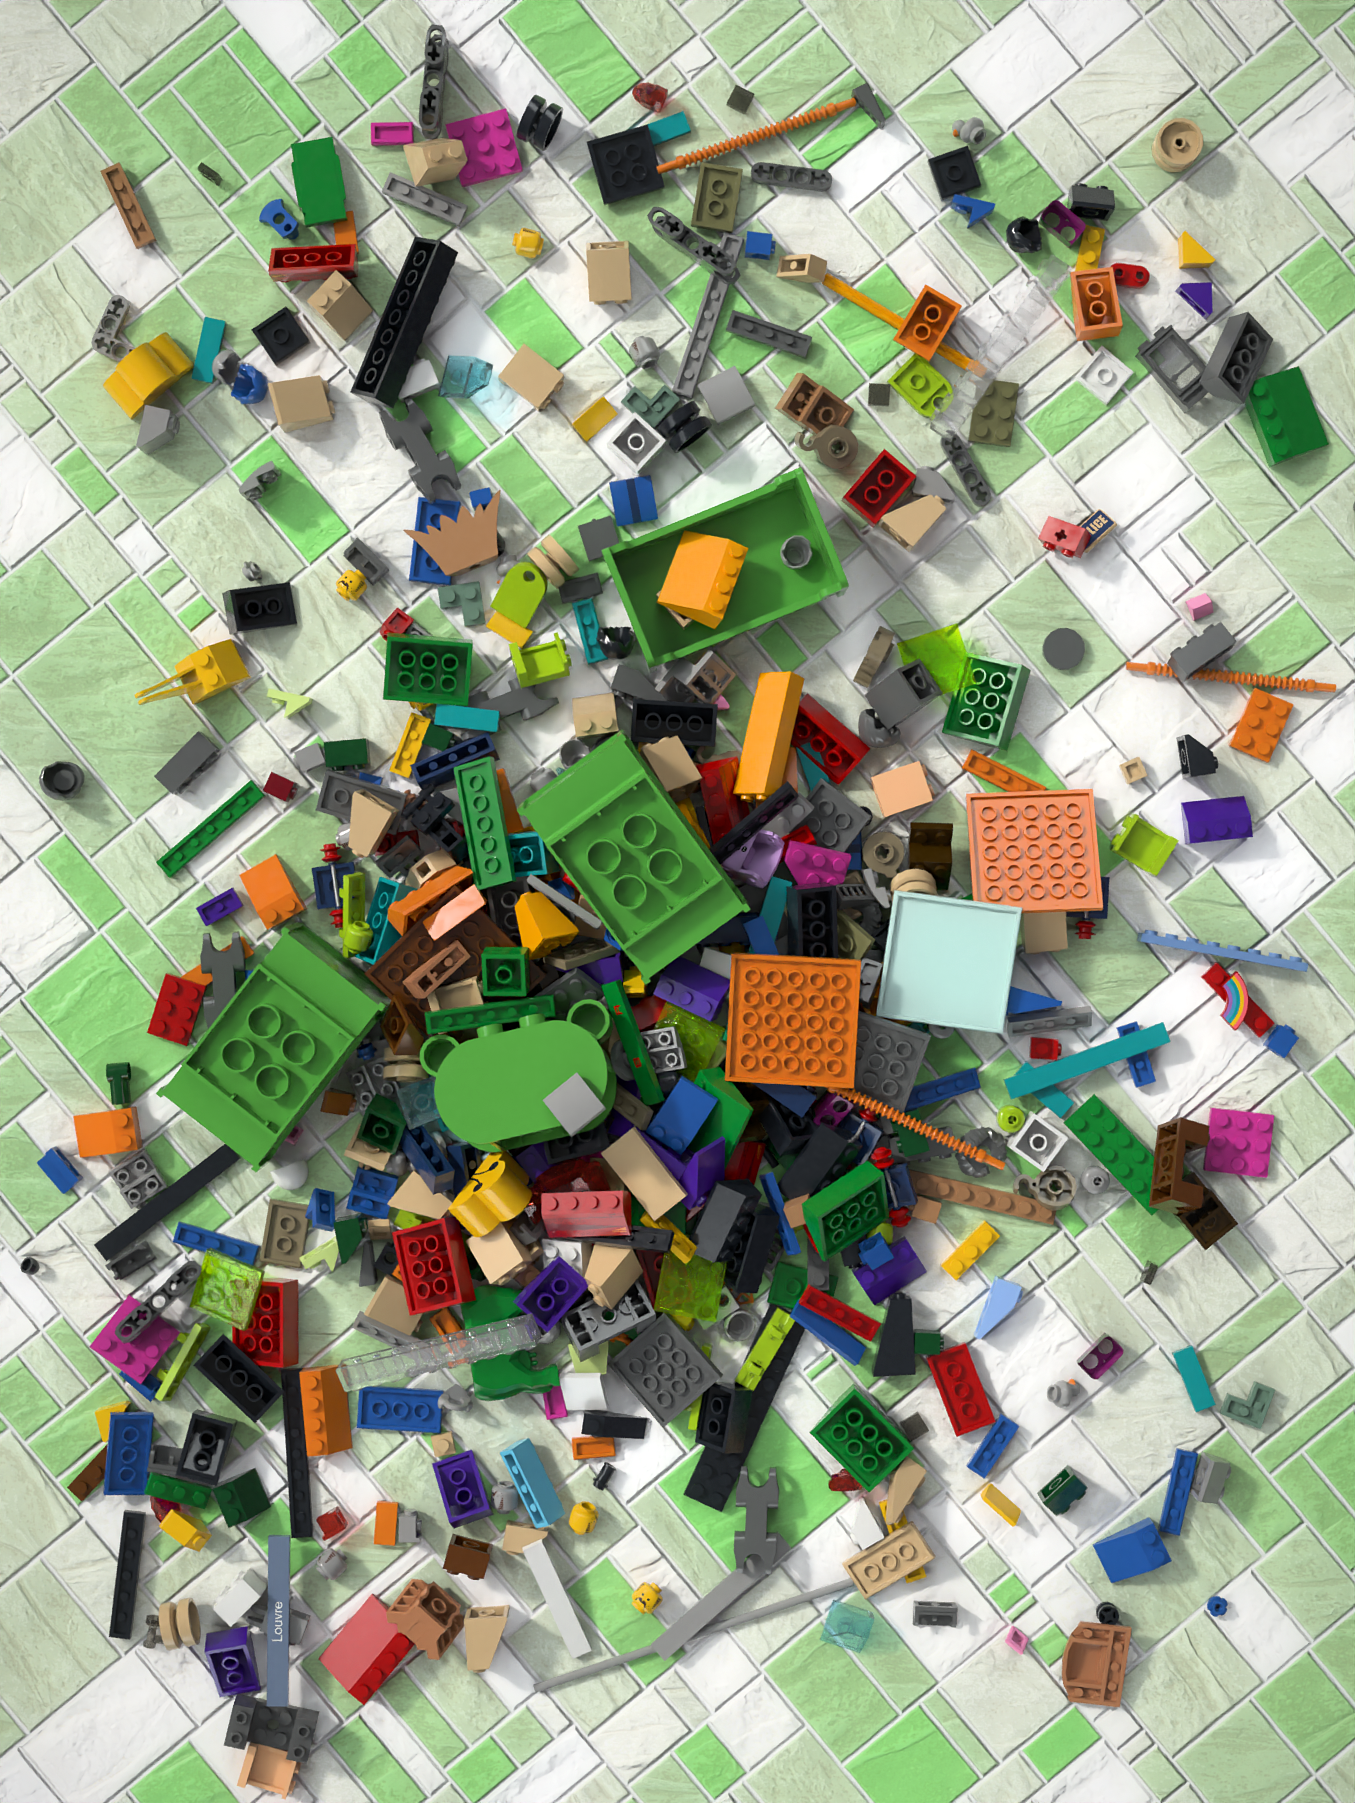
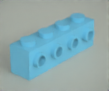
M530 1438L516 1441L500 1452L536 1529L549 1526L566 1514Z

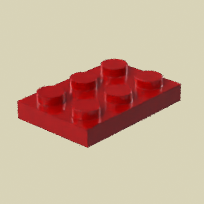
M166 973L147 1033L188 1046L207 985L205 986Z

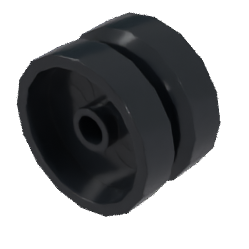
M537 94L534 95L528 103L519 123L517 138L526 143L533 139L534 147L545 151L557 132L564 111L563 107L555 103H551L547 107L545 98Z
M691 401L676 410L657 428L663 438L672 437L669 446L674 453H679L689 447L712 426L706 416L697 418L700 408L695 401Z

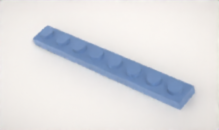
M1145 930V933H1138L1137 938L1139 942L1307 972L1308 963H1303V958L1290 956L1289 960L1281 959L1282 954L1269 952V956L1261 955L1260 950L1248 949V952L1240 951V947L1228 945L1226 949L1219 947L1220 943L1207 941V945L1199 944V939L1186 937V941L1178 940V935L1167 933L1165 937L1157 936L1158 932Z

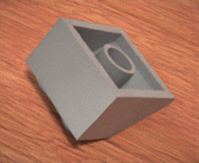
M145 405L136 447L143 453L150 454L173 440L175 433L178 434L180 429L178 417L170 410Z
M1202 1451L1190 1488V1493L1197 1501L1218 1504L1219 1498L1221 1499L1224 1495L1225 1487L1223 1485L1225 1479H1228L1231 1473L1230 1463L1224 1458Z

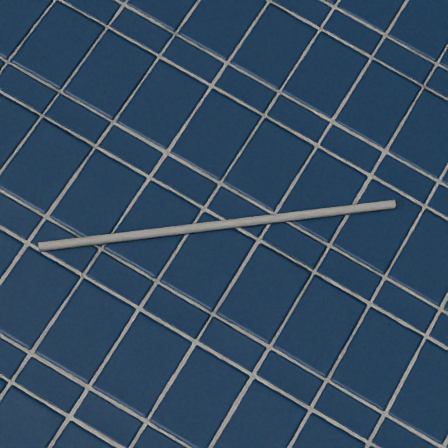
M849 1578L703 1627L688 1641L854 1586L853 1580ZM652 1645L533 1684V1687L537 1693L656 1653L657 1651Z

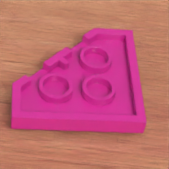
M790 840L784 861L798 885L821 882L838 885L844 882L851 855Z

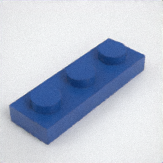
M1137 1021L1116 1027L1119 1037L1140 1030ZM1147 1051L1126 1058L1135 1088L1156 1082Z
M1001 1413L967 1463V1468L985 1479L1020 1426Z

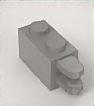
M253 1604L250 1609L255 1613L264 1615V1620L254 1616H247L246 1621L260 1628V1631L264 1632V1635L267 1636L268 1608ZM291 1608L290 1645H300L311 1615Z

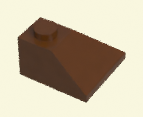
M393 995L380 1028L394 1055H418L420 1048L423 1046L424 1037L399 996Z

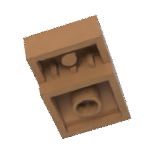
M797 373L775 407L784 416L813 435L821 432L829 425L844 427L854 411L847 403L824 386L818 385L804 373Z

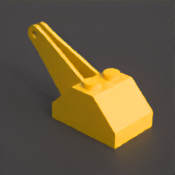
M228 639L206 646L188 655L174 666L178 674L153 687L142 690L134 696L136 699L146 696L181 679L182 686L139 700L138 704L143 705L157 700L188 694L192 704L196 705L251 678L234 641Z

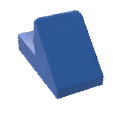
M954 194L950 208L955 209V212L961 214L970 212L968 229L992 214L995 203Z
M319 1188L313 1190L305 1215L306 1219L312 1220L313 1228L330 1232L334 1230V1192Z

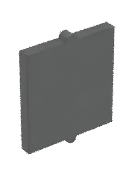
M611 515L597 520L592 519L591 522L578 526L589 561L603 557L601 550L619 543Z

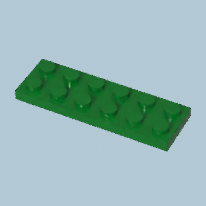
M489 756L454 767L474 884L479 891L515 882L516 875L494 757Z
M1093 1094L1063 1123L1152 1216L1159 1210L1149 1207L1154 1156Z

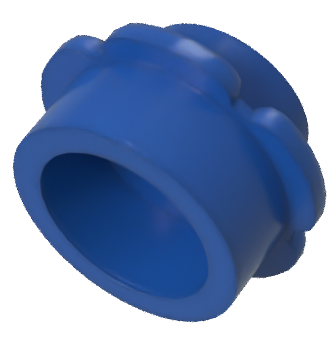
M372 1043L363 1044L356 1049L359 1054L357 1057L363 1058L364 1061L375 1056L374 1053L377 1051Z
M1213 1596L1209 1599L1207 1609L1212 1616H1223L1227 1612L1226 1607L1228 1603L1224 1598Z

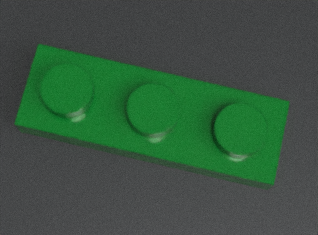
M151 1472L144 1490L145 1495L201 1509L206 1508L212 1492V1488L209 1486Z

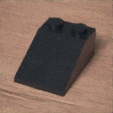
M290 582L232 589L222 593L230 635L297 624Z
M604 1121L596 1128L575 1134L572 1137L566 1136L543 1142L548 1165L551 1166L599 1153L610 1147Z
M198 1409L195 1410L191 1416L176 1475L217 1486L232 1442L237 1420Z

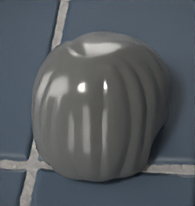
M865 709L860 713L858 730L860 739L864 744L874 748H885L898 742L901 735L898 727L887 730L881 720L875 718L874 709Z
M56 761L41 770L39 784L42 791L48 797L64 801L72 799L79 794L85 776L78 765L71 762Z

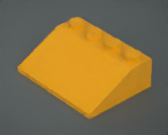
M684 530L657 603L715 629L724 617L748 548L730 539Z

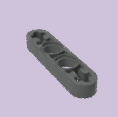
M758 162L751 169V178L758 184L821 192L827 191L832 184L831 173L821 169ZM759 168H762L764 173H769L770 169H773L772 180L769 179L767 174H763L762 178H759L758 174L754 172H758ZM779 170H783L787 174V178L783 181H779L775 177V173ZM799 173H805L808 181L801 184L796 180V176ZM811 174H814V179L818 180L821 179V176H825V180L829 182H825V185L822 186L820 181L814 180L813 185H811Z
M946 432L940 440L942 450L973 504L978 507L985 506L991 499L990 490L960 437L955 432ZM946 437H949L950 439L954 438L955 442L953 443V446L955 447V449L960 447L961 450H958L955 453H953V455H951L949 452H952L953 449L951 445H945V442L947 441ZM959 454L964 455L966 463L963 466L957 465L955 463V456ZM967 473L976 475L977 480L974 484H969L965 481ZM979 483L981 484V486L978 488L979 492L981 494H986L984 502H982L981 499H976V497L978 496L976 489L973 492L970 490L972 488H975Z

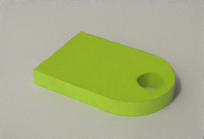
M914 354L887 381L923 417L936 418L943 415L950 408L953 401V390L949 382L926 359L917 354ZM941 398L945 402V407L937 409L934 407L933 401Z
M521 562L514 565L506 574L490 607L526 629L547 591L548 582L544 572L538 566L529 562ZM526 571L533 572L535 575V579H529L526 575Z

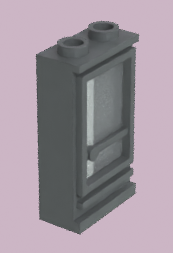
M1172 325L1166 329L1162 326L1153 334L1156 337L1151 342L1146 340L1137 348L1140 352L1135 357L1179 408L1186 413L1208 393L1199 383L1206 366L1172 328Z

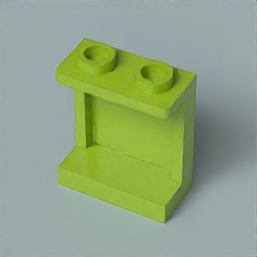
M558 632L554 633V641L519 650L517 642L509 644L511 659L521 688L570 676L571 658L569 654L565 655V651H567L564 639L559 638Z
M1132 814L1131 817L1128 815L1122 823V827H1124L1120 834L1117 833L1110 843L1113 846L1110 850L1149 875L1157 876L1179 840L1173 836L1166 835L1139 818L1137 814Z

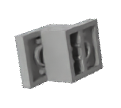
M708 650L696 665L684 657L679 658L655 687V690L667 701L692 702L696 697L703 703L713 704L736 674L714 652Z

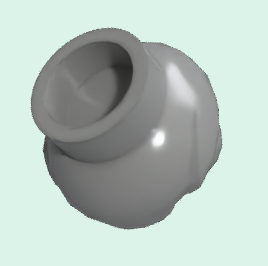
M972 117L966 123L963 120H956L952 125L953 136L957 137L960 135L961 140L965 143L973 142L974 144H980L986 137L984 123L980 118Z
M516 555L500 557V564L496 569L497 574L502 577L497 581L499 586H501L508 571L514 565L520 563L517 561Z
M397 1150L395 1155L392 1154L386 1165L387 1173L393 1172L398 1176L405 1175L407 1170L411 1173L416 1170L410 1160L406 1161V1154L402 1150Z
M1070 1379L1069 1382L1064 1380L1058 1381L1048 1387L1047 1398L1057 1407L1065 1408L1070 1405L1071 1398L1080 1393V1386L1074 1379Z

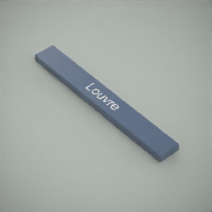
M291 1535L268 1536L267 1706L289 1705Z

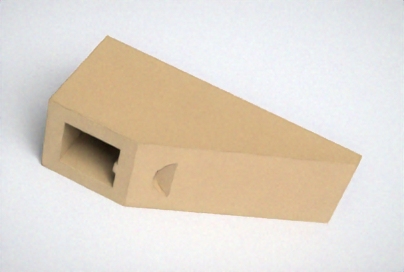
M908 1456L889 1475L885 1522L887 1525L897 1524L904 1515L902 1510L913 1501L915 1489L920 1488L926 1479L924 1475L927 1470Z

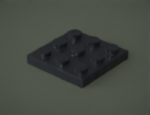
M648 124L587 141L604 205L665 188L662 175L657 170L659 164Z

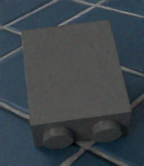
M917 659L896 669L865 694V697L879 716L881 722L889 730L938 698L943 692L922 661Z

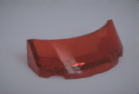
M584 1159L569 1160L547 1169L535 1178L536 1184L529 1188L532 1192L531 1199L524 1210L532 1222L537 1224L542 1219L541 1193L611 1191V1188L598 1161L585 1162Z

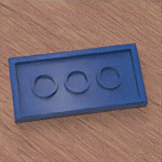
M418 497L415 531L429 535L427 525L441 531V515L447 516L457 523L461 502L436 499L435 503L430 504L426 498ZM413 540L409 581L451 586L452 576H446L427 551Z
M360 1385L357 1428L441 1433L443 1407L441 1409L438 1408V1399L444 1390Z
M110 1412L104 1495H145L144 1490L149 1474L147 1468L151 1452L153 1412Z

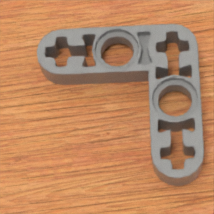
M115 295L109 300L91 341L95 351L117 362L123 359L117 358V348L124 347L127 351L126 355L135 349L116 340L130 308L128 300L121 295ZM122 300V304L124 305L123 309H118L116 313L120 316L118 319L116 316L110 314V312L112 311L115 314L117 310L115 303H120V301ZM109 319L116 321V327L113 330L105 328V323ZM104 338V342L112 346L111 351L104 346L99 349L97 341H102Z

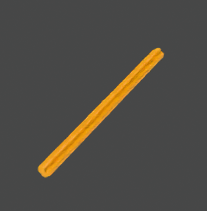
M825 274L824 282H822L823 285L899 330L905 320L904 318L833 275ZM942 341L935 351L977 378H983L987 371L985 367Z

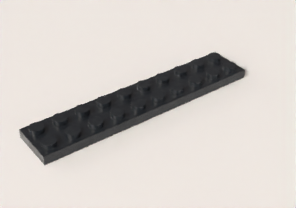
M769 1304L742 1366L777 1307L791 1314L790 1311L775 1304ZM796 1321L752 1392L742 1453H722L705 1446L683 1495L715 1510L723 1511L741 1471V1466H743L805 1331V1328ZM753 1362L754 1365H756L757 1367L761 1368L760 1365H758V1364H756L755 1362ZM734 1381V1383H733V1384H737V1385L743 1386V1385L739 1384V1383L736 1382V1381Z

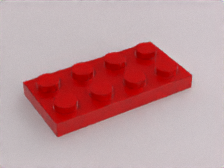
M965 1342L940 1351V1355L932 1354L926 1356L956 1437L996 1422Z

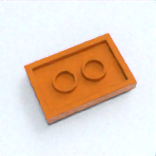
M1253 688L1229 743V747L1268 763L1294 704Z

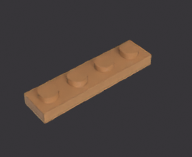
M120 162L101 170L100 172L135 247L140 249L157 241Z

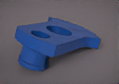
M276 199L269 202L261 211L259 221L261 223H269L283 239H296L299 236V224L283 208L284 201ZM277 216H285L283 223L275 224Z

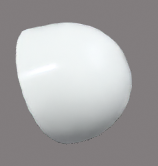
M304 1159L283 1168L272 1170L270 1173L274 1182L280 1188L295 1190L306 1182L309 1169Z

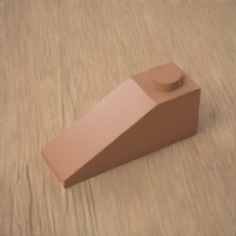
M456 940L417 968L403 983L415 998L425 999L471 956L460 942Z

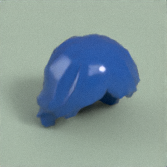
M247 363L245 365L241 364L237 373L238 376L235 378L236 381L234 382L231 396L235 397L241 404L259 403L264 400L267 394V377L262 372L256 370L254 366H249Z

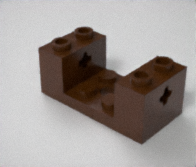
M1182 1117L1158 1125L1149 1207L1178 1215L1202 1207L1204 1201L1203 1187L1182 1181L1184 1174L1183 1162L1186 1153L1208 1146L1210 1140L1209 1125Z

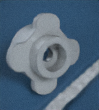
M245 561L242 568L245 577L251 582L256 579L261 580L260 567L254 562L250 561L248 563Z

